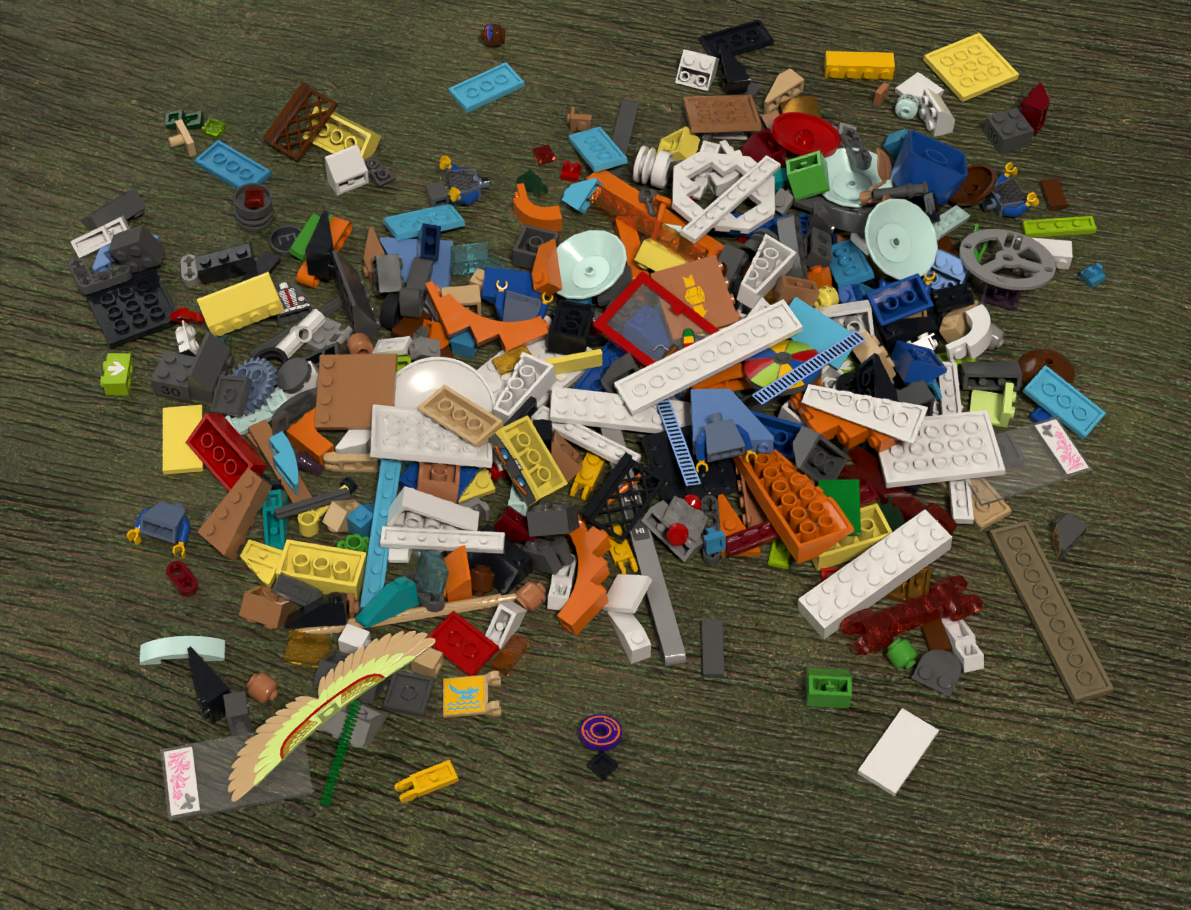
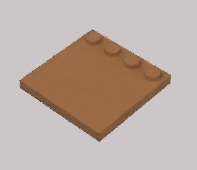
M752 95L683 97V104L691 133L761 131V122Z
M397 354L320 355L314 428L316 430H371L373 404L395 406Z

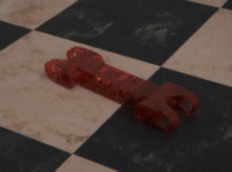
M858 446L848 451L849 457L855 465H845L837 480L859 479V486L871 482L879 496L877 503L903 523L908 522L923 510H926L949 534H952L957 529L955 520L936 503L932 502L925 506L901 487L886 488L883 473L880 472V461L872 454Z
M958 575L934 583L926 595L881 612L874 613L870 608L855 612L844 618L839 628L844 635H861L855 642L854 649L859 655H867L887 648L893 642L894 636L948 616L954 622L967 618L979 611L983 600L978 595L960 594L966 589L968 583L963 576Z

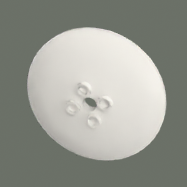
M429 357L412 362L397 372L395 407L418 409L417 407L445 384L494 415L493 408L496 403L489 384L478 371L462 361L448 357Z

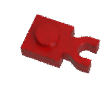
M178 308L170 314V321L182 323V320H184L187 324L193 323L196 325L206 322L203 314H196L194 311H189L188 308Z

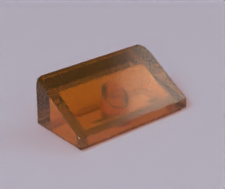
M512 635L491 663L490 668L508 677L529 648L530 639Z

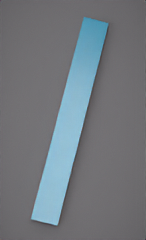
M381 459L359 608L361 610L384 588L389 548L380 547L382 526L387 524L389 507L397 497L402 462L397 459Z

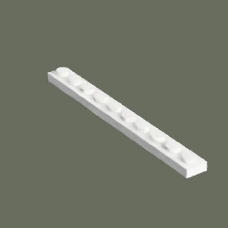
M942 362L947 368V372L937 377L942 393V398L940 399L941 415L962 413L957 363ZM970 480L948 481L952 522L973 524L974 516Z

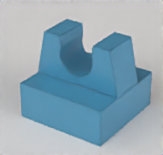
M1096 263L1080 271L1079 277L1092 288L1105 281L1106 275L1103 273V266Z
M714 527L706 528L707 535L703 536L705 553L710 555L726 550V537L723 530L717 532Z

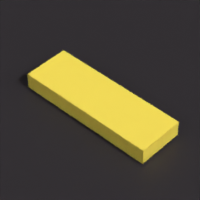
M601 349L546 359L545 362L554 365L555 375L602 366Z

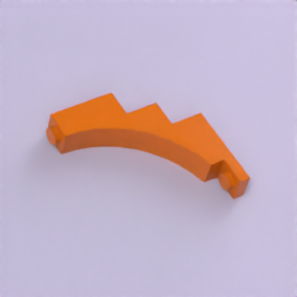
M433 281L425 283V290L448 339L469 330L477 347L498 338L507 355L548 336L549 325L546 320H542L541 316L516 322L491 320L471 312L457 302L450 293L440 297L442 295L438 285H434Z

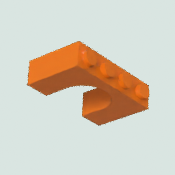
M315 407L310 412L304 414L298 422L292 424L286 432L290 444L322 468L325 464L323 461L324 454L335 451L334 445L314 428Z

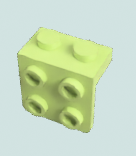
M1006 382L1003 394L973 390L969 412L988 410L993 426L1007 428L1009 419L1013 418L1015 413V407L1012 406V403H1015L1016 392L1013 391L1014 383Z

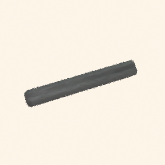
M342 488L274 509V515L280 520L330 505L332 501L347 500L350 498V491L347 488Z

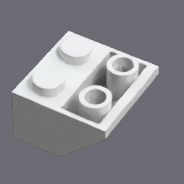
M684 49L675 83L708 91L715 77L719 58Z
M924 88L919 116L925 122L927 130L932 133L933 137L953 132L955 119L938 94L928 88Z
M357 144L324 157L327 182L337 196L369 183L368 170Z

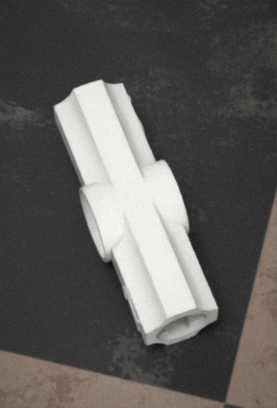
M313 309L297 326H293L290 329L289 334L275 348L283 350L289 359L304 343L311 340L312 335L326 322L325 316L317 309ZM300 330H302L303 336L301 339L299 337Z

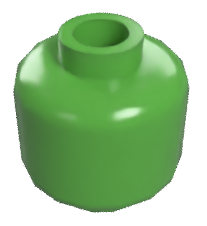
M899 638L887 647L888 652L886 656L896 669L905 667L908 670L917 663L914 659L917 657L918 652L909 640H901Z

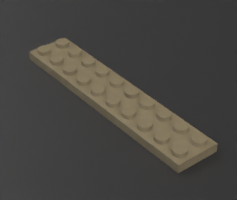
M1024 521L990 530L989 536L1073 703L1113 693L1114 687L1028 522Z

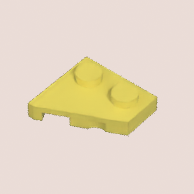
M248 540L240 558L270 588L276 578V570L283 550Z

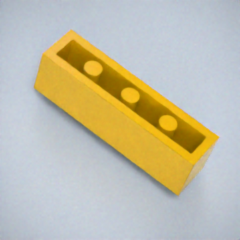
M826 51L824 61L825 78L893 80L895 70L894 53Z

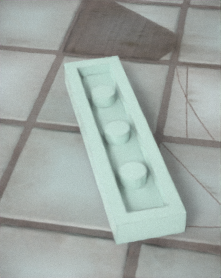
M958 205L940 215L941 221L932 224L936 231L937 240L965 223L970 215Z

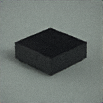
M601 751L587 764V768L604 781L618 768V763L604 751Z

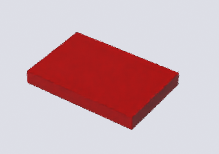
M454 611L427 637L436 640V643L431 646L433 649L442 652L444 658L467 676H475L500 650L497 644Z

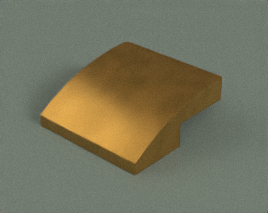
M802 96L780 102L782 114L801 112L821 118L815 96Z
M926 566L883 598L904 603L926 604L932 568Z

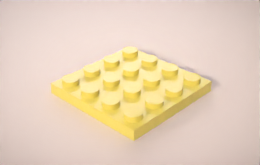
M980 33L924 55L923 59L962 102L1017 80L1019 73Z

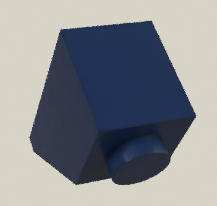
M422 224L418 232L417 243L419 258L438 261L441 226Z

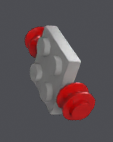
M690 494L686 495L683 499L674 496L670 501L662 520L671 525L667 532V540L672 545L681 546L688 537L697 541L701 536L708 517L700 510L702 504L697 496Z

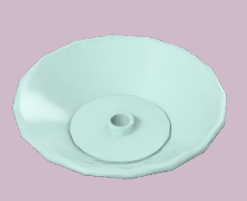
M839 148L834 155L825 157L828 167L830 191L822 193V195L827 200L841 206L866 207L860 203V192L868 191L871 186H875L882 181L877 171L878 155L869 151L872 161L870 168L867 170L858 169L845 148ZM852 148L855 151L861 150L860 148ZM892 176L890 180H887L885 184L877 189L893 187Z
M890 198L877 204L868 215L865 226L866 247L873 262L885 274L901 280L917 273L921 277L929 271L935 262L938 250L937 236L930 218L919 206L905 199Z
M588 230L575 234L562 242L557 247L562 290L556 293L567 299H586L597 296L612 287L623 274L627 262L625 245L618 236L607 231Z

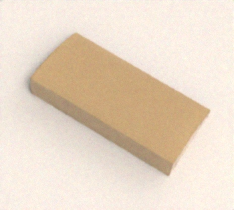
M445 384L417 407L420 412L475 447L490 442L488 437L503 427V420Z

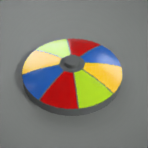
M783 340L747 358L744 364L745 378L754 389L759 391L819 353L806 343ZM823 367L778 394V396L792 395L805 391L808 384L814 385L817 383L822 375Z

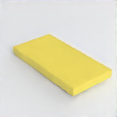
M202 405L163 408L164 475L204 471L203 462L185 443L203 418Z

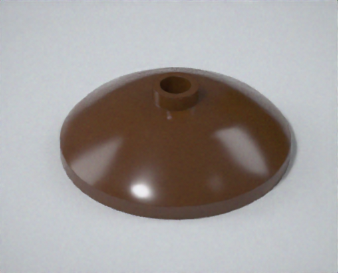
M986 164L968 166V177L949 202L954 205L968 206L986 198L992 192L997 182V175L994 169Z
M1034 349L1024 354L1019 361L1022 372L1021 382L1025 387L1045 365L1070 385L1074 381L1075 370L1072 363L1067 357L1057 351Z

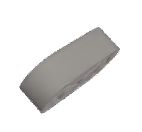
M192 254L185 255L181 259V276L184 285L188 287L199 283L196 256Z

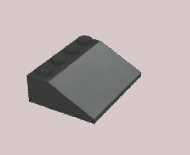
M336 250L332 251L337 290L344 301V309L353 333H364L370 339L379 337L378 329L381 328L378 317H374L375 309L373 304H369L370 296L368 290L364 291L365 283L363 277H359L357 270Z

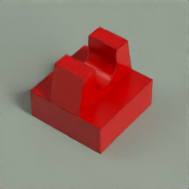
M565 160L561 172V180L578 183L582 165H579V162L572 164Z

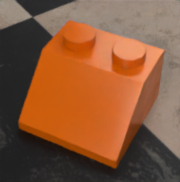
M463 545L443 558L442 568H438L440 581L444 580L445 584L441 585L444 598L447 597V602L472 598L466 547Z

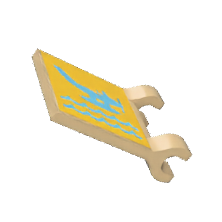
M491 671L485 675L443 678V717L483 714L501 716L500 701H488V685L494 687L501 686L499 671Z

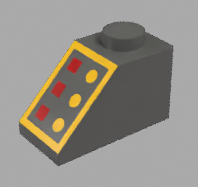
M1069 512L1063 518L1060 516L1054 523L1053 539L1057 559L1060 561L1084 538L1088 525Z

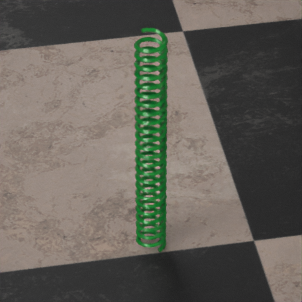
M355 700L350 703L352 707H348L351 711H347L349 715H346L347 719L344 720L346 723L343 726L346 728H342L344 732H341L342 736L339 737L341 740L338 741L341 745H337L339 749L335 750L337 753L334 756L336 757L332 758L336 762H331L334 766H330L332 770H329L330 774L327 775L331 779H326L329 783H325L327 787L323 788L325 791L322 794L325 796H321L323 800L319 801L328 808L331 806L327 803H332L329 799H333L331 795L335 794L330 790L335 791L336 788L332 786H338L334 782H339L336 778H339L340 775L335 773H342L337 769H343L339 765H344L339 760L345 761V758L341 756L347 755L342 752H348L344 748H349L344 743H351L346 740L352 739L347 735H353L349 731H355L349 726L355 727L356 725L350 722L356 723L357 720L352 718H359L354 714H360L356 710H361V708L355 705L362 706V704Z

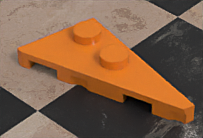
M723 494L718 495L720 531L723 530L726 537L746 529ZM757 547L736 556H760V548ZM727 550L721 551V556H729Z

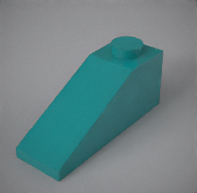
M272 490L262 506L265 545L283 550L287 540L289 517L278 520L274 515V509L288 505V493L283 490Z
M403 576L386 584L355 617L356 621L369 628L419 605L416 583Z

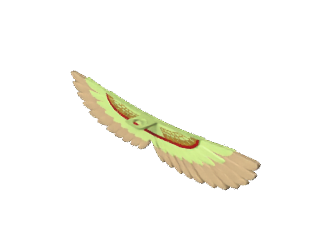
M401 631L394 636L389 633L380 640L374 639L366 649L365 646H361L354 654L348 655L345 662L340 661L336 666L335 672L334 669H331L327 673L326 678L324 676L321 678L318 687V699L309 696L295 698V702H290L286 705V708L289 709L278 710L275 713L277 716L267 719L265 721L267 724L261 725L255 731L259 734L245 742L246 746L237 753V756L240 758L231 766L234 770L228 778L229 781H232L228 786V792H233L231 800L235 803L241 799L321 725L363 693L416 660V657L433 646L436 640L434 638H427L428 634L423 632L416 634V631H410L404 634V631Z

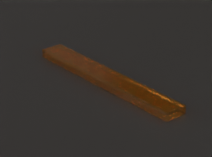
M600 185L589 198L591 203L690 262L705 258L709 253L705 247L698 243H692L681 236L678 231Z

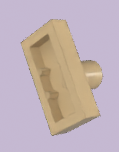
M183 120L175 121L178 135L168 138L171 148L184 145L189 156L196 155L194 141Z

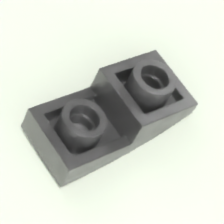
M375 155L364 160L368 170V177L378 187L395 179L386 165H382Z

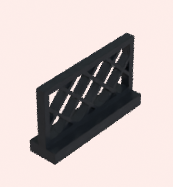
M625 452L582 513L581 521L587 525L591 524L599 530H604L610 537L623 544L666 479L633 460L632 455ZM632 466L640 470L641 476L630 478L629 471ZM653 478L659 482L656 487L647 489L646 479ZM642 480L644 489L633 491L632 482ZM623 483H629L631 492L619 493L618 486ZM645 493L646 502L637 504L635 495ZM632 496L634 505L623 506L621 497ZM618 498L620 507L609 509L607 502L610 499ZM635 509V518L626 520L624 510ZM621 511L623 520L612 522L610 513ZM607 514L609 523L600 524L595 519L598 515ZM624 524L625 532L622 537L614 532L613 526Z

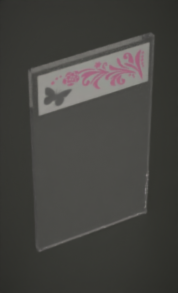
M1056 416L996 434L995 437L1005 467V475L964 480L979 504L984 506L1092 472L1093 469Z
M252 732L160 749L168 820L174 821L313 794L314 789L311 783L305 740L257 786L235 803L231 800L233 792H228V786L232 782L228 778L234 770L231 766L240 758L237 756V753L246 746L245 742L259 733Z

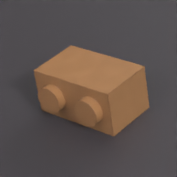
M786 275L780 276L773 291L776 303L784 299L789 306L796 296L811 307L814 306L820 293L816 281Z

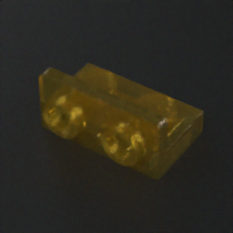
M290 630L284 661L286 663L318 667L319 660L331 651L330 637L321 633L311 634L302 630Z

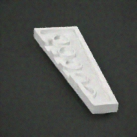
M808 384L801 402L809 407L912 445L915 443L928 410L926 406L901 403L847 391H838Z

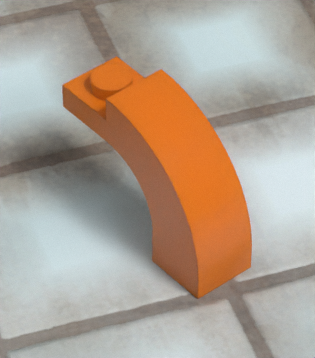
M524 183L517 184V192H514L513 211L516 218L523 225L526 224L554 232L562 231V216L559 205L550 207L536 206L529 201Z

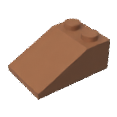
M419 462L417 490L456 504L460 466Z

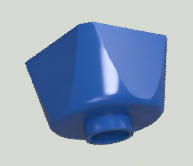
M909 130L892 169L891 176L897 187L904 186L907 183L921 184L922 181H926L928 192L933 190L938 197L937 202L939 206L944 205L950 201L968 177L966 155L961 150L914 130ZM922 196L913 197L912 200L915 202H922L924 201V198Z

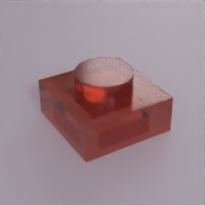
M549 144L532 149V154L539 166L555 161V155Z
M245 188L246 207H264L263 188Z

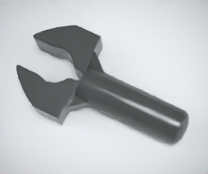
M650 188V197L648 198L644 194V189H642L639 193V202L646 203L649 217L653 218L656 216L652 201L657 192Z

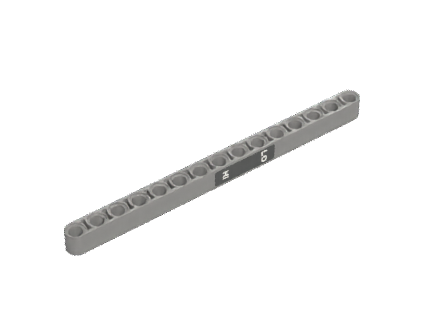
M597 427L599 434L626 447L620 429ZM606 460L611 473L616 464ZM633 469L629 472L630 478L634 477ZM637 484L633 486V491L638 490ZM640 494L635 495L636 503H642ZM632 496L621 497L623 506L634 505ZM635 509L624 510L626 520L635 518ZM644 512L628 535L629 543L638 566V575L649 576L652 579L644 596L663 664L665 667L686 663L684 646L650 529L641 521L645 516Z

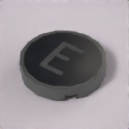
M291 225L275 229L269 237L270 248L274 253L277 252L281 256H294L288 251L302 230Z

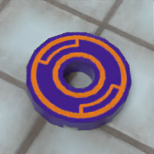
M604 714L592 715L581 723L579 728L580 740L590 750L596 751V749H601V751H609L620 744L622 727L611 716ZM603 731L606 734L598 735L596 732Z

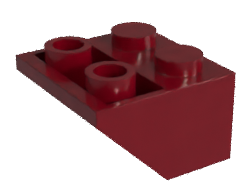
M1040 82L1035 88L1030 90L1028 98H1024L1020 105L1022 108L1020 112L1033 128V135L1035 136L1044 126L1050 104L1046 90Z
M769 128L754 133L739 149L742 156H749L757 163L767 155L779 162L781 167L785 166L786 150L776 142Z

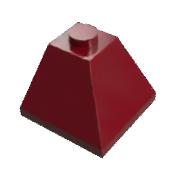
M510 505L506 507L493 526L498 532H504L507 539L513 541H535L538 537H529L527 517Z

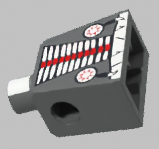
M286 282L278 285L279 290L277 292L284 308L283 312L276 314L278 327L297 322L312 311L310 302L299 286L289 287V284Z

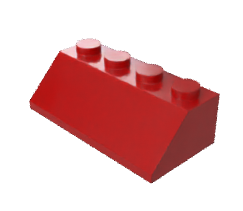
M206 413L185 442L229 492L248 468L260 475L268 466L221 413Z

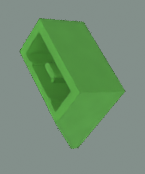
M820 150L786 160L787 176L796 201L830 191L827 162Z
M806 668L807 706L849 709L852 698V677L848 669Z

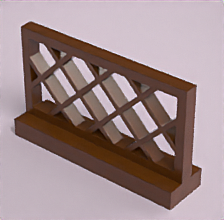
M302 82L263 139L268 146L278 149L299 162L338 107V103ZM312 94L317 96V102L309 104L308 100ZM331 104L328 110L322 112L321 105ZM318 106L319 113L310 115L309 108ZM306 109L307 116L299 118V112ZM320 117L321 121L319 124L312 126L311 119ZM308 120L309 127L300 129V122ZM296 123L297 130L289 132L288 128L290 125ZM310 131L309 138L302 140L301 133ZM298 134L299 141L290 143L289 136ZM287 138V144L282 146L277 144L280 139ZM300 145L297 155L292 153L291 147Z

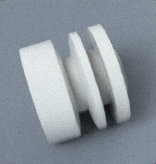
M642 146L634 163L633 181H642V184H647L651 178V186L664 189L669 179L670 163L673 162V153L660 150L656 157L655 148L649 150V147Z

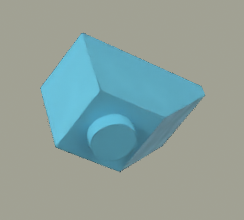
M596 178L571 184L565 190L562 200L585 214L603 186V183Z

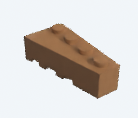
M248 468L197 532L224 556L235 561L238 556L237 551L240 545L244 544L246 540L245 535L249 527L253 526L256 520L254 517L258 509L262 508L272 485Z

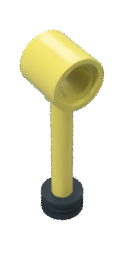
M346 477L340 482V489L347 488L350 494L357 489V484L350 477ZM330 505L320 507L316 511L310 510L298 514L300 534L305 537L316 535L319 531V518L328 511Z

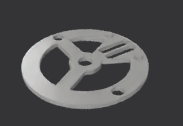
M985 229L973 232L964 238L959 249L963 265L973 275L991 285L1005 289L1032 290L1040 288L1052 280L1056 271V263L1052 254L1042 244L1026 235L1009 230ZM1011 235L1013 236L1011 247L1007 248L1004 246L1006 237ZM1016 238L1022 239L1019 250L1013 249ZM997 240L1001 251L996 253L994 260L981 266L974 256L975 247L985 241ZM1029 249L1038 257L1041 264L1022 259L1018 255ZM1004 257H1008V258H1010L1012 261H1007V260H1005V259H1003V258H1004ZM1003 267H1020L1037 272V274L1029 278L1014 279L999 276L993 272Z

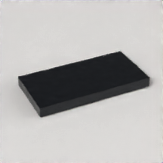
M760 19L699 36V42L706 53L719 58V46L721 45L733 56L774 45L773 38Z

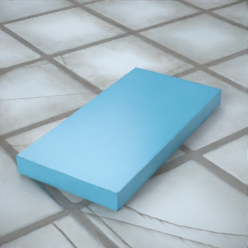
M505 62L450 87L448 90L449 94L468 113L525 87V82Z
M600 126L568 136L569 142L594 172L628 163L624 153Z
M450 203L384 218L385 226L397 241L417 237L423 223L441 226V231L465 226V220Z
M796 296L789 305V308L803 326L802 332L789 339L806 343L816 349L818 353L852 334V332ZM853 348L828 364L839 370Z
M1046 365L1022 391L1083 440L1106 414L1105 411Z

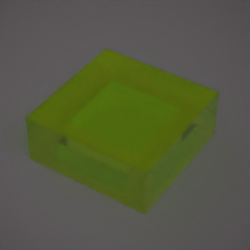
M210 117L201 130L203 134L218 138L226 128V124L223 121Z

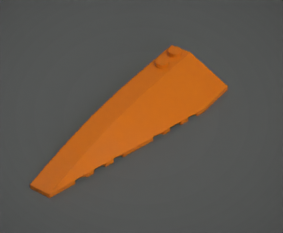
M776 449L773 450V453H756L757 460H754L753 455L749 454V463L744 460V455L732 457L760 507L797 564L818 557L854 532V527L832 497L828 498L819 486H814L810 482L809 477L799 473L797 467Z

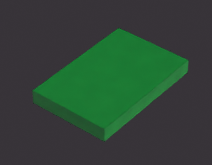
M859 479L818 480V486L824 491L823 493L828 498L832 497L854 527V532L848 536H861Z

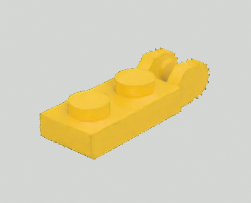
M590 451L587 452L583 460V468L575 477L570 490V496L575 497L579 487L584 488L581 498L582 500H587L590 492L594 489L606 459Z
M620 525L613 526L614 532L622 537L624 533ZM609 536L612 547L608 552L619 573L626 574V568L623 563L627 562L632 572H637L638 566L627 540L625 539L623 544Z
M447 760L409 775L408 778L395 783L394 787L396 791H403L413 785L414 789L399 796L401 803H406L414 800L416 797H421L458 782V776L451 761Z

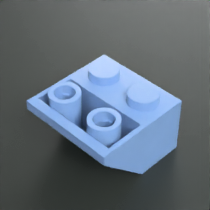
M938 249L935 262L926 276L931 278L935 272V278L931 281L930 285L934 289H940L966 283L971 272L963 265L960 257Z

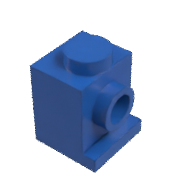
M850 284L838 289L839 302L841 304L864 300L859 284Z

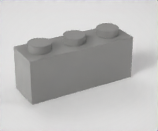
M662 500L653 505L641 521L685 562L698 553L704 545V538L700 536L697 541H694L688 537L681 546L669 543L667 532L671 525L662 520L669 505Z

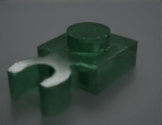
M532 170L517 178L518 184L524 183L525 190L527 192L533 190L538 198H541V191H544L546 194L548 193V186L543 184L542 179Z
M888 495V503L886 505L881 504L880 500L877 504L884 511L882 513L891 530L895 531L906 522L899 507L895 506L892 508L893 501Z

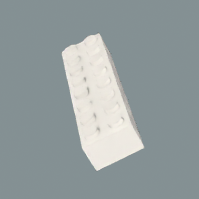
M923 510L798 599V611L819 635L826 639L951 549L952 536L926 510Z

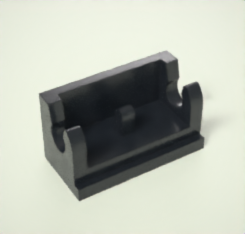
M970 282L933 290L938 313L975 304Z

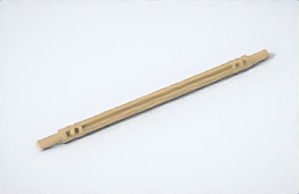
M499 593L445 602L444 609L439 612H431L424 606L410 608L371 627L448 615L452 611L460 613L499 606V603L509 600L514 602L517 597L516 593L506 595ZM355 617L349 618L348 624L361 629L366 628L358 623ZM346 625L295 629L296 638L315 634L321 636L343 632Z

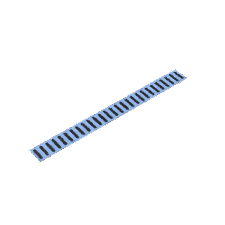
M855 331L757 391L752 396L761 404H764L866 339Z
M667 398L657 403V407L686 486L701 484L670 399Z

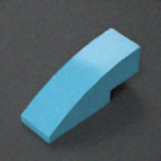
M281 431L269 438L270 450L275 455L273 456V463L275 469L294 494L297 495L299 493L297 461L289 440Z

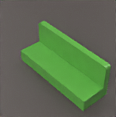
M315 213L311 215L288 251L303 262L306 259L305 250L320 219ZM329 215V222L331 221L334 215Z

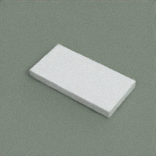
M902 708L861 765L857 774L895 797L937 736L939 730Z

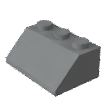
M350 704L345 706L317 730L329 732L332 737L340 739L339 737L342 736L341 732H344L342 728H346L343 724L346 723L344 721L347 719L346 715H349L347 711H351L348 707L352 706ZM364 704L362 706L355 705L361 708V710H356L360 714H354L359 718H352L357 720V722L350 723L356 726L349 727L355 731H349L353 735H347L352 738L351 740L346 739L351 742L352 746L357 748H363L373 741L387 717V714Z

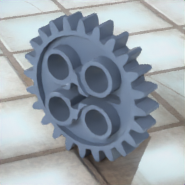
M252 357L250 362L244 360V365L238 364V369H232L233 374L227 375L246 377L253 380L244 410L246 416L249 414V411L255 413V408L261 409L262 403L267 404L266 399L272 398L270 393L276 391L273 386L278 384L275 380L278 378L277 370L269 361L257 357L256 360Z

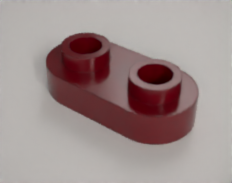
M173 561L167 565V577L177 591L183 596L194 595L198 590V582L188 567L181 561Z

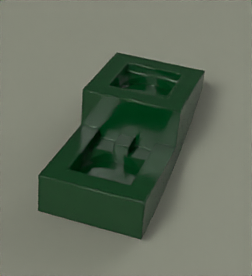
M183 110L166 113V128L177 129L175 121L181 119L187 130L203 128L204 115L202 111L185 114Z

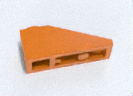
M554 239L538 247L532 270L534 290L540 293L546 292V296L562 290L556 241Z

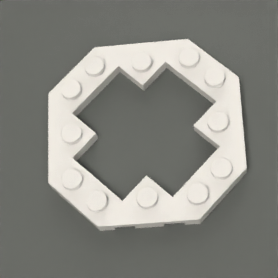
M699 151L674 166L672 208L688 222H691L704 210L689 198L697 193L699 188L690 180L692 177L709 167H712L723 177L735 169L742 175H745L757 162L749 156ZM772 175L748 196L757 204L756 207L738 218L729 213L713 227L715 231L730 232V230H739L740 233L749 234L773 219L775 214V177Z

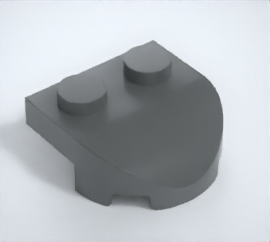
M931 650L922 656L911 679L950 698L960 680L961 665L953 654L944 650Z

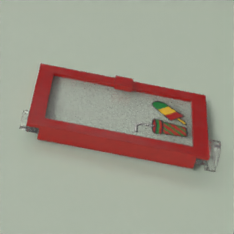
M643 271L635 277L603 314L598 312L592 320L594 322L593 327L602 336L625 354L630 352L634 360L643 368L720 331ZM689 388L679 392L681 396L684 395Z

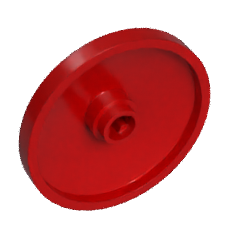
M783 113L774 119L771 128L772 136L778 144L801 156L820 150L824 158L835 154L841 143V136L836 128L827 121L806 113Z

